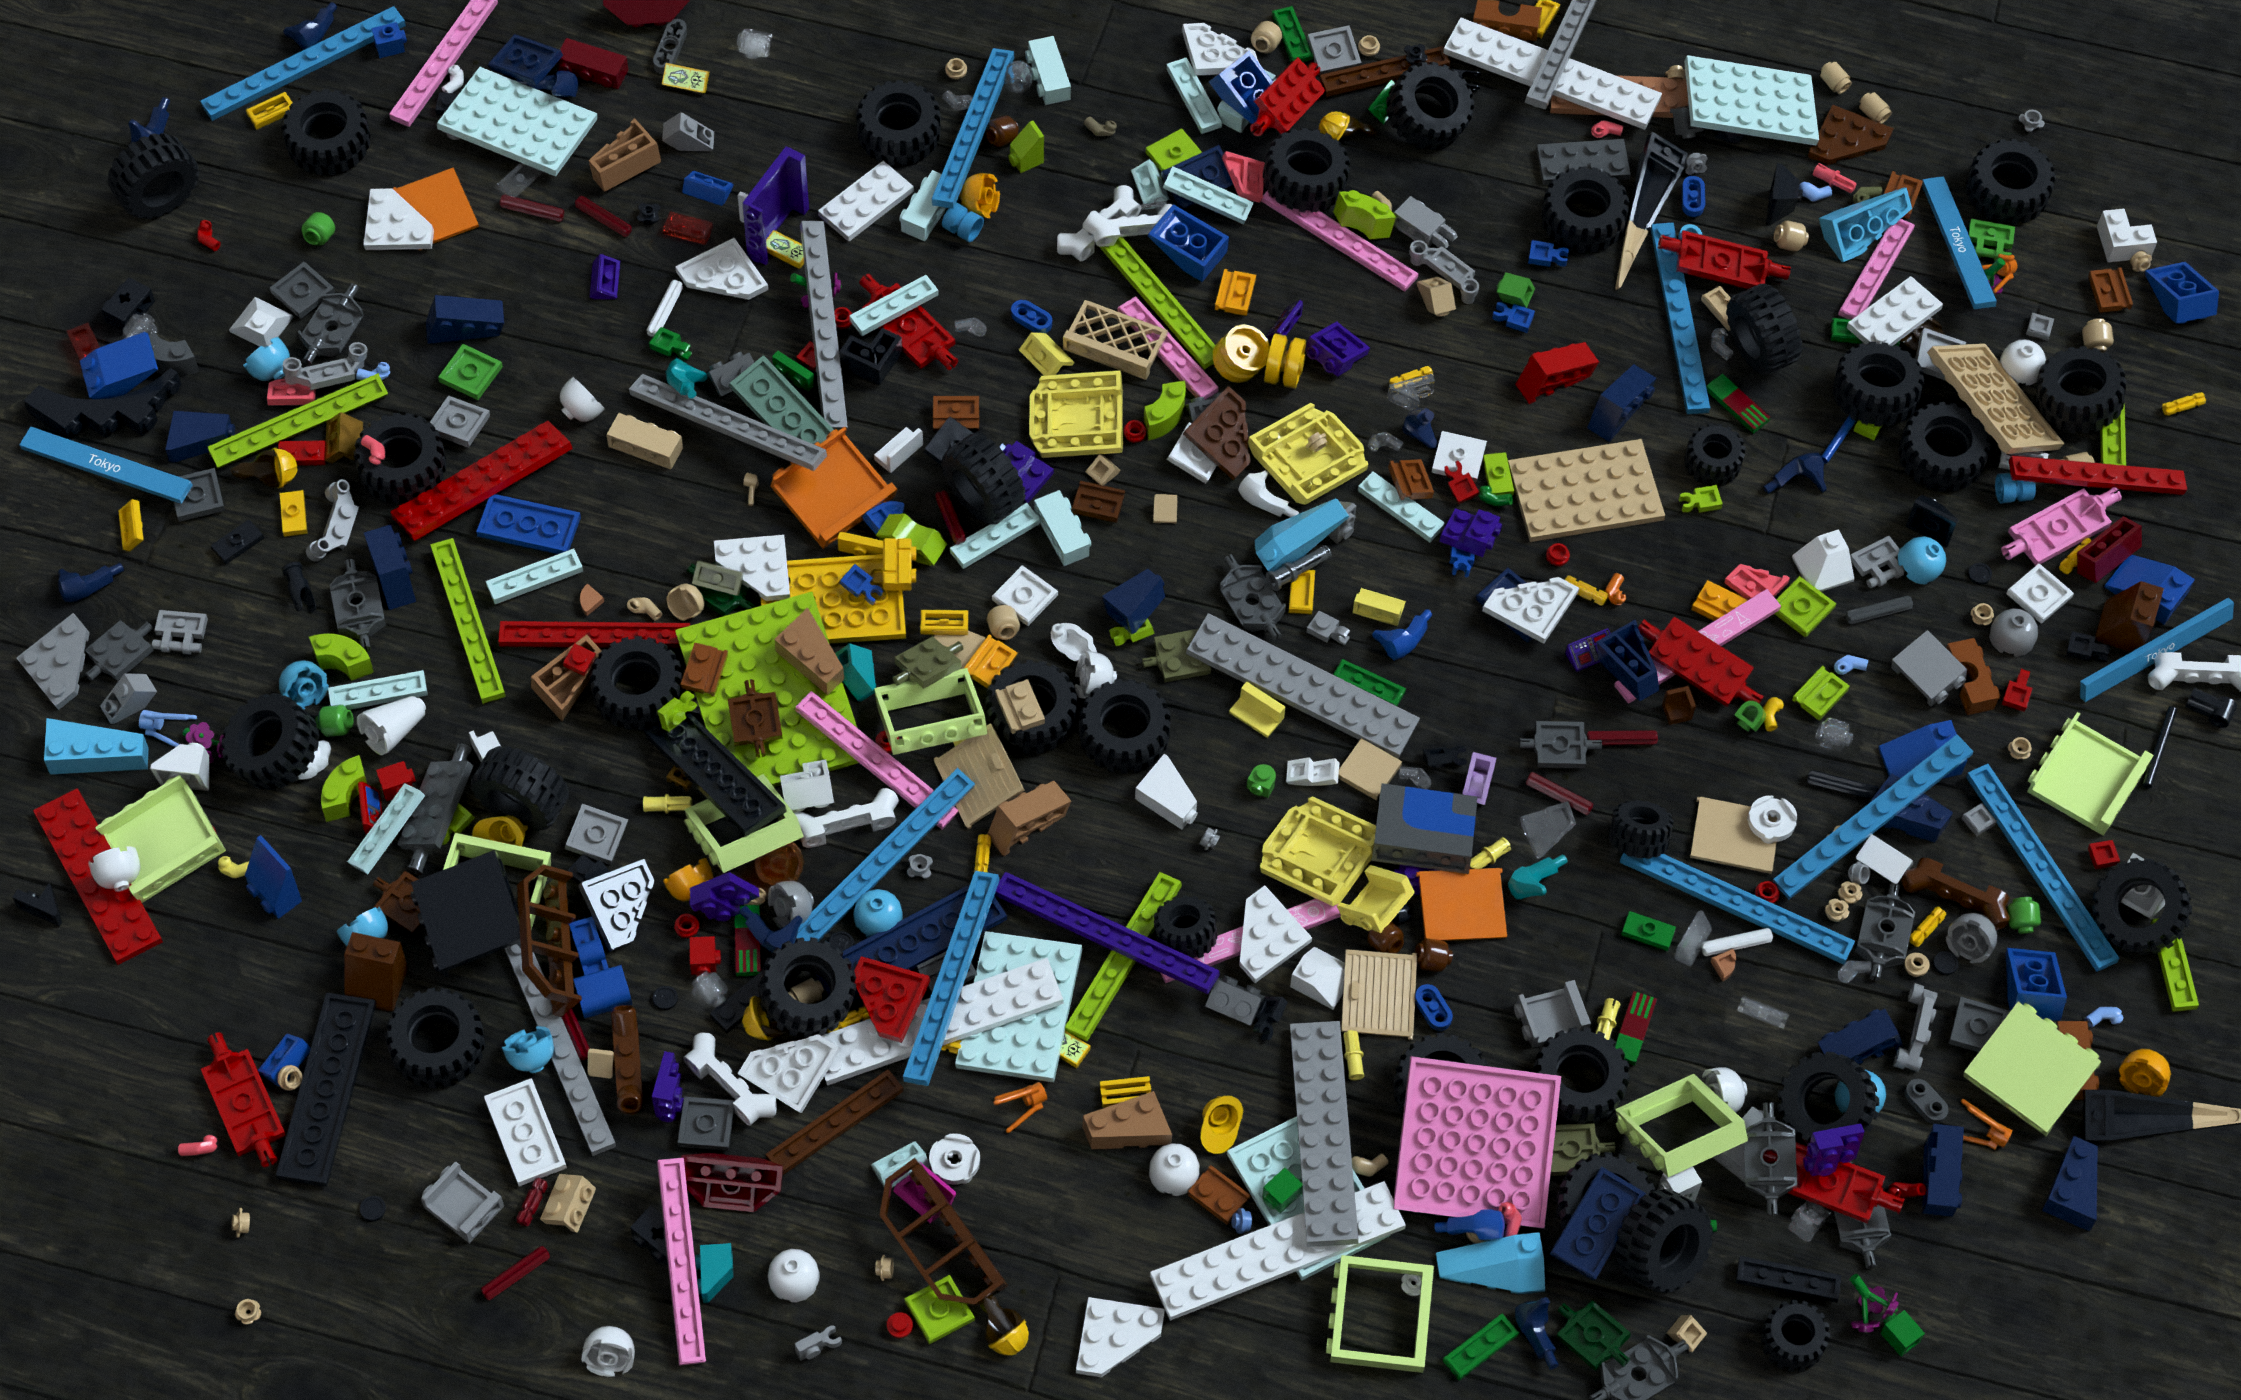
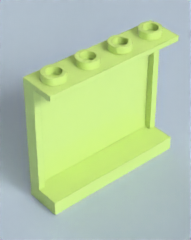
M2077 712L2073 719L2068 718L2061 729L2064 731L2063 735H2057L2050 746L2053 748L2051 753L2045 752L2039 762V765L2042 766L2040 770L2034 769L2027 782L2031 783L2027 792L2104 836L2154 755L2147 751H2144L2141 757L2078 722L2080 713Z
M180 775L168 779L164 785L156 790L147 792L143 798L135 803L128 804L122 811L104 819L101 824L95 827L101 835L104 834L111 849L119 847L120 852L127 851V847L136 848L140 860V872L135 881L131 883L129 889L137 900L140 899L141 903L226 851L189 784Z
M2017 1002L1964 1071L1963 1077L2044 1136H2047L2055 1122L2087 1080L2100 1067L2101 1061L2098 1059L2099 1055L2090 1048L2085 1050L2077 1044L2078 1040L2071 1034L2066 1033L2064 1035L2058 1031V1026L2048 1018L2043 1020L2037 1016V1011L2027 1003L2022 1005Z

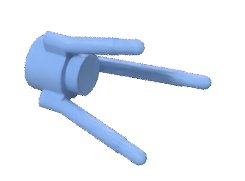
M143 710L139 718V727L146 729L145 735L153 736L169 745L177 747L178 743L157 733L156 730H160L163 727L164 719L196 720L197 716Z

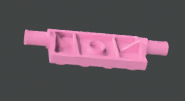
M2113 487L2101 495H2089L2083 488L2010 527L2008 531L2015 541L2001 548L2003 556L2009 554L2005 558L2010 560L2025 552L2035 566L2046 562L2081 543L2085 538H2090L2109 528L2112 521L2106 515V507L2119 502L2122 499L2121 493L2118 491L2114 494L2118 489Z

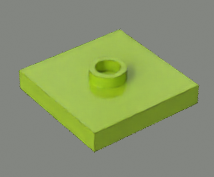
M1182 128L1146 147V154L1161 172L1202 153Z
M1799 576L1776 599L1781 605V609L1774 614L1804 637H1807L1835 608L1836 603Z
M950 1275L935 1282L942 1294L963 1297ZM930 1286L904 1298L907 1307L929 1344L975 1321V1317L967 1304L940 1300Z

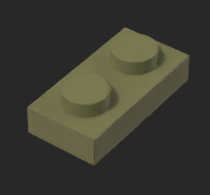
M699 560L696 564L692 584L737 596L740 592L744 572Z

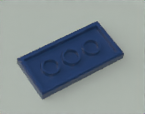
M1601 1166L1550 1255L1595 1281L1616 1246V1241L1619 1239L1617 1233L1619 1228H1622L1624 1216H1628L1632 1205L1638 1204L1639 1199L1646 1193Z

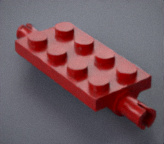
M1297 57L1254 100L1255 104L1259 107V115L1257 120L1250 126V131L1252 132L1257 128L1253 133L1255 136H1261L1267 128H1275L1280 134L1287 132L1326 91L1315 78L1320 74L1321 70L1320 67L1314 70L1318 66L1317 63H1310L1307 67Z
M1682 230L1679 239L1661 235L1658 242V249L1676 252L1678 255L1676 271L1746 289L1758 284H1765V279L1768 276L1787 280L1791 271L1790 266L1773 263L1772 260L1767 259L1768 251Z
M866 274L868 279L863 276L859 284L871 294V299L862 309L902 287L898 283L891 287H885L880 285L870 274ZM920 305L879 327L880 330L884 328L902 337V351L920 369L936 358L947 370H952V367L954 368L958 363V359L948 351V349L955 345V338Z
M1675 616L1665 630L1663 629L1662 631L1648 623L1645 619L1639 625L1640 634L1653 642V647L1649 651L1653 660L1721 704L1728 707L1730 702L1738 697L1745 702L1755 701L1760 704L1763 695L1746 686V680L1752 673L1753 666Z
M220 1032L215 1033L218 1043L215 1042L213 1035H210L207 1041L213 1051L214 1058L210 1065L201 1068V1072L239 1157L252 1150H256L263 1167L269 1166L266 1159L267 1156L273 1165L276 1163L277 1157L270 1143L285 1137L286 1134L248 1049L239 1053L229 1050L223 1034Z
M1796 1142L1797 1188L1788 1192L1789 1194L1867 1224L1874 1207L1877 1208V1205L1900 1214L1905 1198H1900L1883 1191L1882 1185L1886 1176L1849 1162H1838L1836 1171L1830 1175L1811 1176L1810 1172L1805 1170L1803 1158L1807 1153V1146ZM1767 1151L1763 1155V1160L1769 1164L1775 1163L1778 1159L1774 1151Z

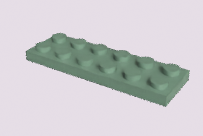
M764 355L729 384V387L765 425L811 444L816 442L821 444L826 440L827 435L834 430Z

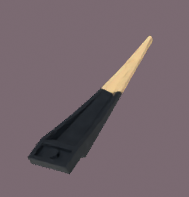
M1654 132L1647 135L1643 152L1639 157L1616 281V290L1621 288L1651 228V224L1655 221L1664 202L1681 175L1688 155L1687 152Z
M2083 1089V1140H2117L2241 1123V1109L2108 1089Z

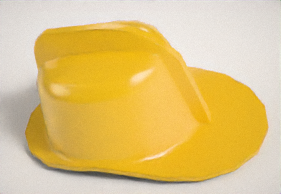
M514 816L485 818L474 826L472 836L522 847L525 831L528 829V826L523 825Z
M1217 1096V1098L1210 1100L1203 1109L1200 1139L1203 1147L1213 1154H1221L1229 1150L1235 1142L1243 1115L1242 1104L1237 1098L1233 1096Z

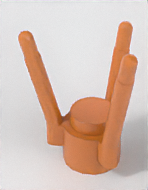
M1998 255V258H2002L2005 261V265L1997 274L2005 276V278L1993 289V293L1999 291L2009 280L2014 278L2013 274L2018 266L2014 255ZM1992 264L1982 265L1983 270L1989 269Z
M1040 1082L995 1096L994 1105L1021 1097L1027 1106L1032 1105L1031 1109L1006 1129L1007 1133L1018 1127L1034 1112L1043 1108L1042 1102L1047 1100V1094Z
M1962 1099L1961 1103L1968 1107L1967 1110L1991 1126L1986 1137L1990 1138L1989 1141L1964 1135L1963 1140L1985 1145L1994 1150L1998 1145L2004 1148L2013 1130L1996 1122L1977 1107Z

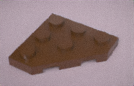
M1832 105L1818 133L1819 141L1816 146L1812 145L1808 157L1830 165L1846 157L1852 159L1863 156L1868 151L1876 150L1877 152L1884 150L1894 128Z
M1228 386L1184 431L1183 435L1234 481L1250 464V454H1248L1249 439L1245 418L1246 403Z

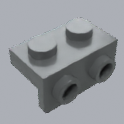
M738 352L729 357L730 362L723 365L720 361L709 367L711 371L706 373L707 378L710 377L719 397L732 392L733 390L729 387L730 382L754 363L750 353L743 355L742 352Z
M1224 976L1223 979L1218 978L1213 985L1205 1007L1251 1026L1265 997L1260 994L1261 990L1247 985L1246 988L1237 985L1238 980L1229 976Z

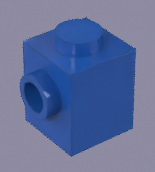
M397 22L371 28L379 58L405 52L403 43L407 42L404 29L399 30Z

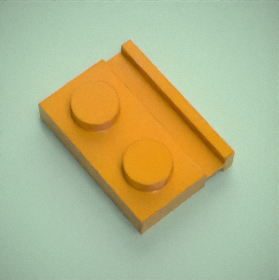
M1224 269L1215 303V310L1223 309L1228 313L1247 316L1256 275L1239 271L1229 272L1228 269Z
M1707 580L1695 603H1693L1691 610L1716 621L1748 600Z
M989 634L964 668L968 669L973 680L988 689L993 677L997 674L1000 675V670L1011 665L1017 656V652L999 640H994Z

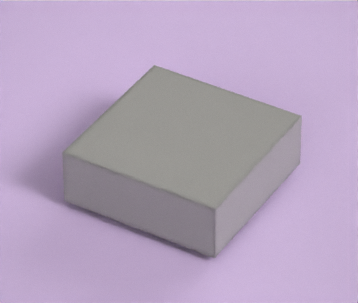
M2032 313L2026 335L2048 341L2054 319Z
M1982 803L1963 814L1961 818L1976 836L1993 827L1997 822Z

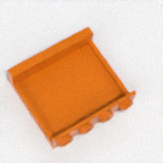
M845 426L839 431L835 429L830 432L826 440L821 444L819 442L814 444L826 449L827 457L815 471L791 462L789 467L786 469L782 467L772 475L771 488L823 549L837 540L839 532H848L863 521L862 516L867 511L881 503L889 502L895 497L897 492L895 485L892 482L887 485L845 435L847 430Z

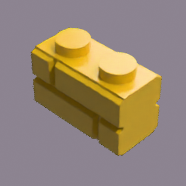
M910 538L883 539V590L910 591L912 590V583H916V569H912V561H916V546H912Z

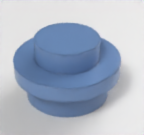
M1239 1208L1232 1216V1227L1236 1229L1238 1234L1250 1231L1252 1224L1251 1212L1245 1211L1244 1208Z

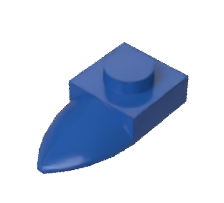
M898 501L881 503L867 511L862 518L871 530L877 534L889 514L903 513L904 503Z

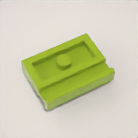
M1822 666L1793 696L1792 701H1797L1804 710L1820 721L1849 690L1850 686L1832 672L1826 671L1825 667Z

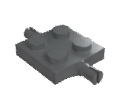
M120 620L84 650L86 655L95 662V666L85 673L87 678L93 681L101 672L111 675L117 681L120 680L123 674H127L154 651L152 646L143 639L146 634L153 630L151 624L146 621L138 630L129 628Z
M1536 721L1534 739L1520 738L1519 747L1534 748L1538 768H1585L1587 749L1601 750L1602 740H1587L1584 733V722Z

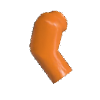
M1618 573L1612 576L1605 589L1610 602L1614 605H1621L1626 600V594L1622 595V591L1619 590L1624 577Z

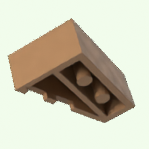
M635 118L630 122L631 126L624 132L620 131L617 134L615 141L610 145L606 144L589 160L593 179L604 192L661 162L657 142Z
M806 608L774 639L775 650L826 695H829L844 680L843 666L811 612Z
M585 635L576 642V644L596 653V658L599 659L598 654L601 652V649L588 635ZM572 646L531 676V688L561 721L564 720L589 683L590 671L593 670L591 665L586 675L582 676L563 666V662Z
M1055 781L1048 784H1040L1033 791L1023 792L1015 799L999 804L987 834L991 836V842L1005 856L1010 853L1009 848L1018 841L1022 844L1027 842V835L1036 829L1042 832L1063 818L1067 813L1071 800Z
M1154 1091L1083 1115V1129L1091 1149L1123 1148L1124 1146L1147 1148L1148 1145L1165 1146L1172 1143V1133Z

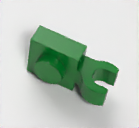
M663 327L659 328L649 343L650 349L669 357L673 352L684 360H688L692 355V352L688 351L691 346L686 342H681L680 334Z

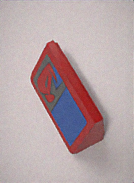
M359 782L358 791L362 825L365 834H368L382 815L381 797L378 789L364 782Z

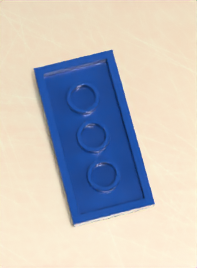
M494 494L487 501L476 532L477 537L560 554L570 550L581 515L580 512Z

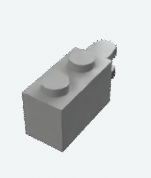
M1411 196L1394 212L1396 219L1393 226L1414 241H1424L1428 248L1434 244L1437 247L1442 246L1446 249L1449 246L1447 239L1454 241L1458 237L1456 232L1445 224L1446 219L1439 213L1426 207L1423 202Z

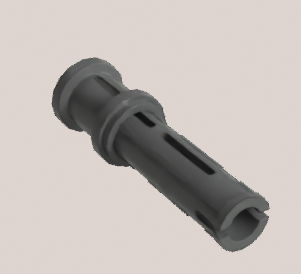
M1323 545L1293 563L1286 562L1276 571L1267 572L1266 581L1272 590L1278 591L1282 585L1288 582H1295L1298 575L1332 557L1331 551L1326 545Z

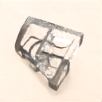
M1569 801L1519 818L1527 840L1537 859L1542 858L1576 825Z

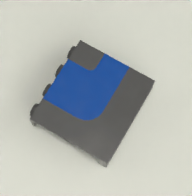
M1382 783L1371 861L1469 874L1477 796Z

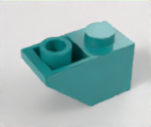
M849 643L835 654L843 666V683L857 701L862 702L874 694V688H876L872 650Z
M731 1243L700 1245V1254L696 1255V1270H701V1279H697L698 1293L702 1294L703 1303H709L733 1278Z

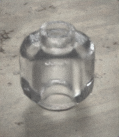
M1023 61L1009 63L1006 66L1004 77L1005 87L1012 93L1017 94L1028 91L1032 85L1031 67Z
M146 313L132 315L123 328L124 339L143 332L148 333V335L152 333L157 334L154 318Z
M1829 717L1825 721L1820 722L1815 738L1818 739L1821 747L1839 752L1844 746L1849 747L1853 733L1849 732L1850 726L1847 722Z
M705 971L691 983L693 985L692 995L704 1008L714 1006L716 1009L727 1000L725 995L728 992V987L715 972L708 973Z

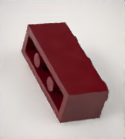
M569 38L565 39L560 48L563 56L557 62L558 71H569L585 81H592L605 87L619 89L628 72L627 56Z
M2124 516L2077 552V573L2097 583L2142 547V526Z

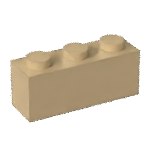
M618 413L607 433L609 447L668 469H672L683 449L682 436L675 431L664 430L653 423L637 420L631 415Z

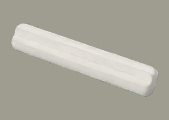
M671 281L647 328L649 336L654 337L659 328L664 326L683 289L680 281Z
M1769 928L1705 941L1702 943L1701 949L1704 956L1724 953L1731 949L1737 950L1769 943L1772 941L1773 935Z

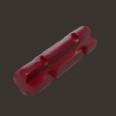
M536 1178L534 1180L533 1188L529 1190L521 1207L523 1209L519 1211L516 1217L518 1224L526 1227L530 1225L533 1219L532 1215L535 1214L543 1198L542 1194L545 1193L548 1187L547 1181L544 1179Z

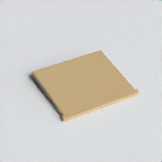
M991 723L986 726V735L968 738L939 758H934L943 781L959 768L975 783V787L956 805L967 829H971L973 824L996 810L1002 802L1009 801L1025 791Z
M1697 797L1696 802H1699L1690 858L1772 874L1777 842L1771 844L1764 843L1761 838L1752 832L1747 821L1751 806ZM1768 815V820L1770 822H1776V820L1778 819L1777 817H1771L1770 815Z
M1345 950L1341 1032L1352 1030L1360 1034L1408 1037V1040H1413L1417 953L1407 955Z

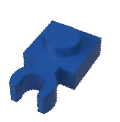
M1532 240L1528 263L1550 267L1551 262H1555L1558 266L1564 267L1567 265V258L1560 256L1568 257L1569 249L1564 247L1553 249V243Z
M1497 302L1496 310L1502 313L1494 311L1492 319L1495 321L1505 320L1507 321L1506 327L1527 333L1535 311L1516 304L1510 309L1506 304Z
M1451 546L1450 564H1453L1452 574L1456 575L1457 570H1462L1465 572V577H1468L1474 564L1475 554Z
M856 564L851 567L839 583L857 598L861 594L865 595L866 601L871 605H874L876 601L871 596V593H877L879 596L883 595V589L880 586L871 585L873 577Z

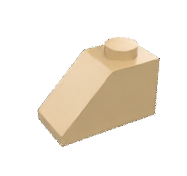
M1440 277L1417 282V287L1429 312L1434 315L1436 314V316H1445L1449 314V311L1456 309L1452 284Z

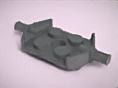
M351 283L345 293L322 294V302L302 333L300 330L298 331L300 340L308 349L307 354L302 359L305 364L311 365L316 356L333 357L338 355L345 347L364 316L363 310L353 299L359 290L356 284ZM332 325L338 327L336 330L333 331L326 330L329 326Z
M1232 554L1229 557L1226 556L1224 561L1228 565L1230 572L1220 583V591L1243 629L1251 632L1268 630L1274 641L1276 638L1279 639L1282 634L1277 629L1276 623L1283 616L1286 604H1281L1275 592L1268 585L1262 573V566L1238 565ZM1249 598H1255L1258 600V603L1256 605H1250L1246 602V600Z
M350 559L351 567L349 561H345L347 572L336 577L329 585L339 635L359 639L360 645L364 649L366 643L367 651L371 650L369 637L386 626L378 580L374 574L367 571H357L355 561ZM356 597H360L363 599L362 602L357 605L350 603L351 600Z
M1891 883L1887 896H1875L1868 899L1865 904V912L1855 952L1872 965L1871 980L1875 978V981H1880L1882 968L1903 964L1906 958L1915 911L1908 903L1899 899V884H1896L1895 887V884ZM1889 924L1893 931L1884 932L1880 925Z
M1763 1103L1764 1118H1762V1121L1746 1129L1748 1141L1744 1143L1746 1189L1767 1200V1215H1772V1205L1773 1215H1778V1198L1797 1188L1795 1129L1775 1120L1774 1103H1769V1113L1768 1104ZM1774 1151L1778 1156L1777 1161L1773 1164H1767L1763 1160L1764 1153Z
M1878 1205L1877 1208L1874 1207L1868 1224L1834 1211L1840 1236L1839 1246L1862 1254L1866 1269H1870V1267L1871 1269L1876 1268L1877 1265L1873 1253L1889 1241L1891 1237L1885 1208Z
M1650 1335L1646 1336L1644 1341L1624 1352L1630 1358L1629 1363L1625 1367H1622L1615 1359L1606 1364L1605 1362L1601 1364L1602 1388L1590 1395V1400H1605L1606 1398L1608 1400H1647L1677 1382L1678 1369L1676 1358L1677 1355L1689 1349L1688 1344L1682 1339L1671 1347ZM1640 1370L1644 1373L1645 1379L1636 1381L1632 1378L1631 1372Z

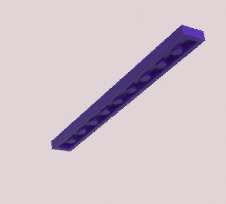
M1005 872L998 883L994 896L1205 994L1210 992L1220 976L1219 970L1010 873Z

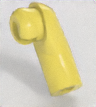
M223 856L218 860V869L221 873L231 878H239L245 876L249 861L237 865L231 862L230 857Z

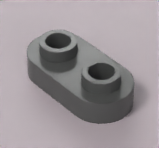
M1913 1079L1908 1083L1905 1089V1097L1927 1122L1931 1124L1942 1123L1949 1111L1946 1102L1925 1080ZM1915 1088H1921L1923 1092L1919 1093ZM1937 1106L1940 1111H1935L1932 1107Z

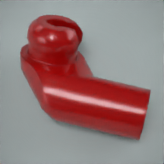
M202 220L197 228V239L206 247L217 251L221 242L212 237V223L208 220Z
M1894 1182L1889 1185L1887 1193L1903 1198L1923 1196L1926 1193V1187L1923 1183L1908 1184Z

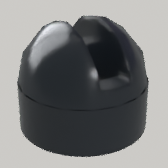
M1406 904L1394 917L1393 921L1395 924L1404 923L1410 919L1411 914L1407 913V910H1410V908Z

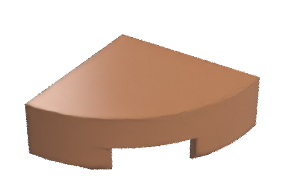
M586 584L580 594L582 611L588 616L604 602V598L589 584Z
M1734 949L1711 959V963L1722 981L1728 979L1734 971L1736 964Z

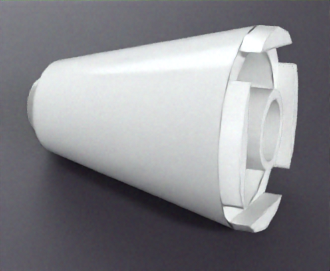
M410 696L363 711L357 716L358 729L361 735L363 733L367 735L369 739L365 741L367 745L377 754L384 755L389 753L425 716L426 706L420 698Z

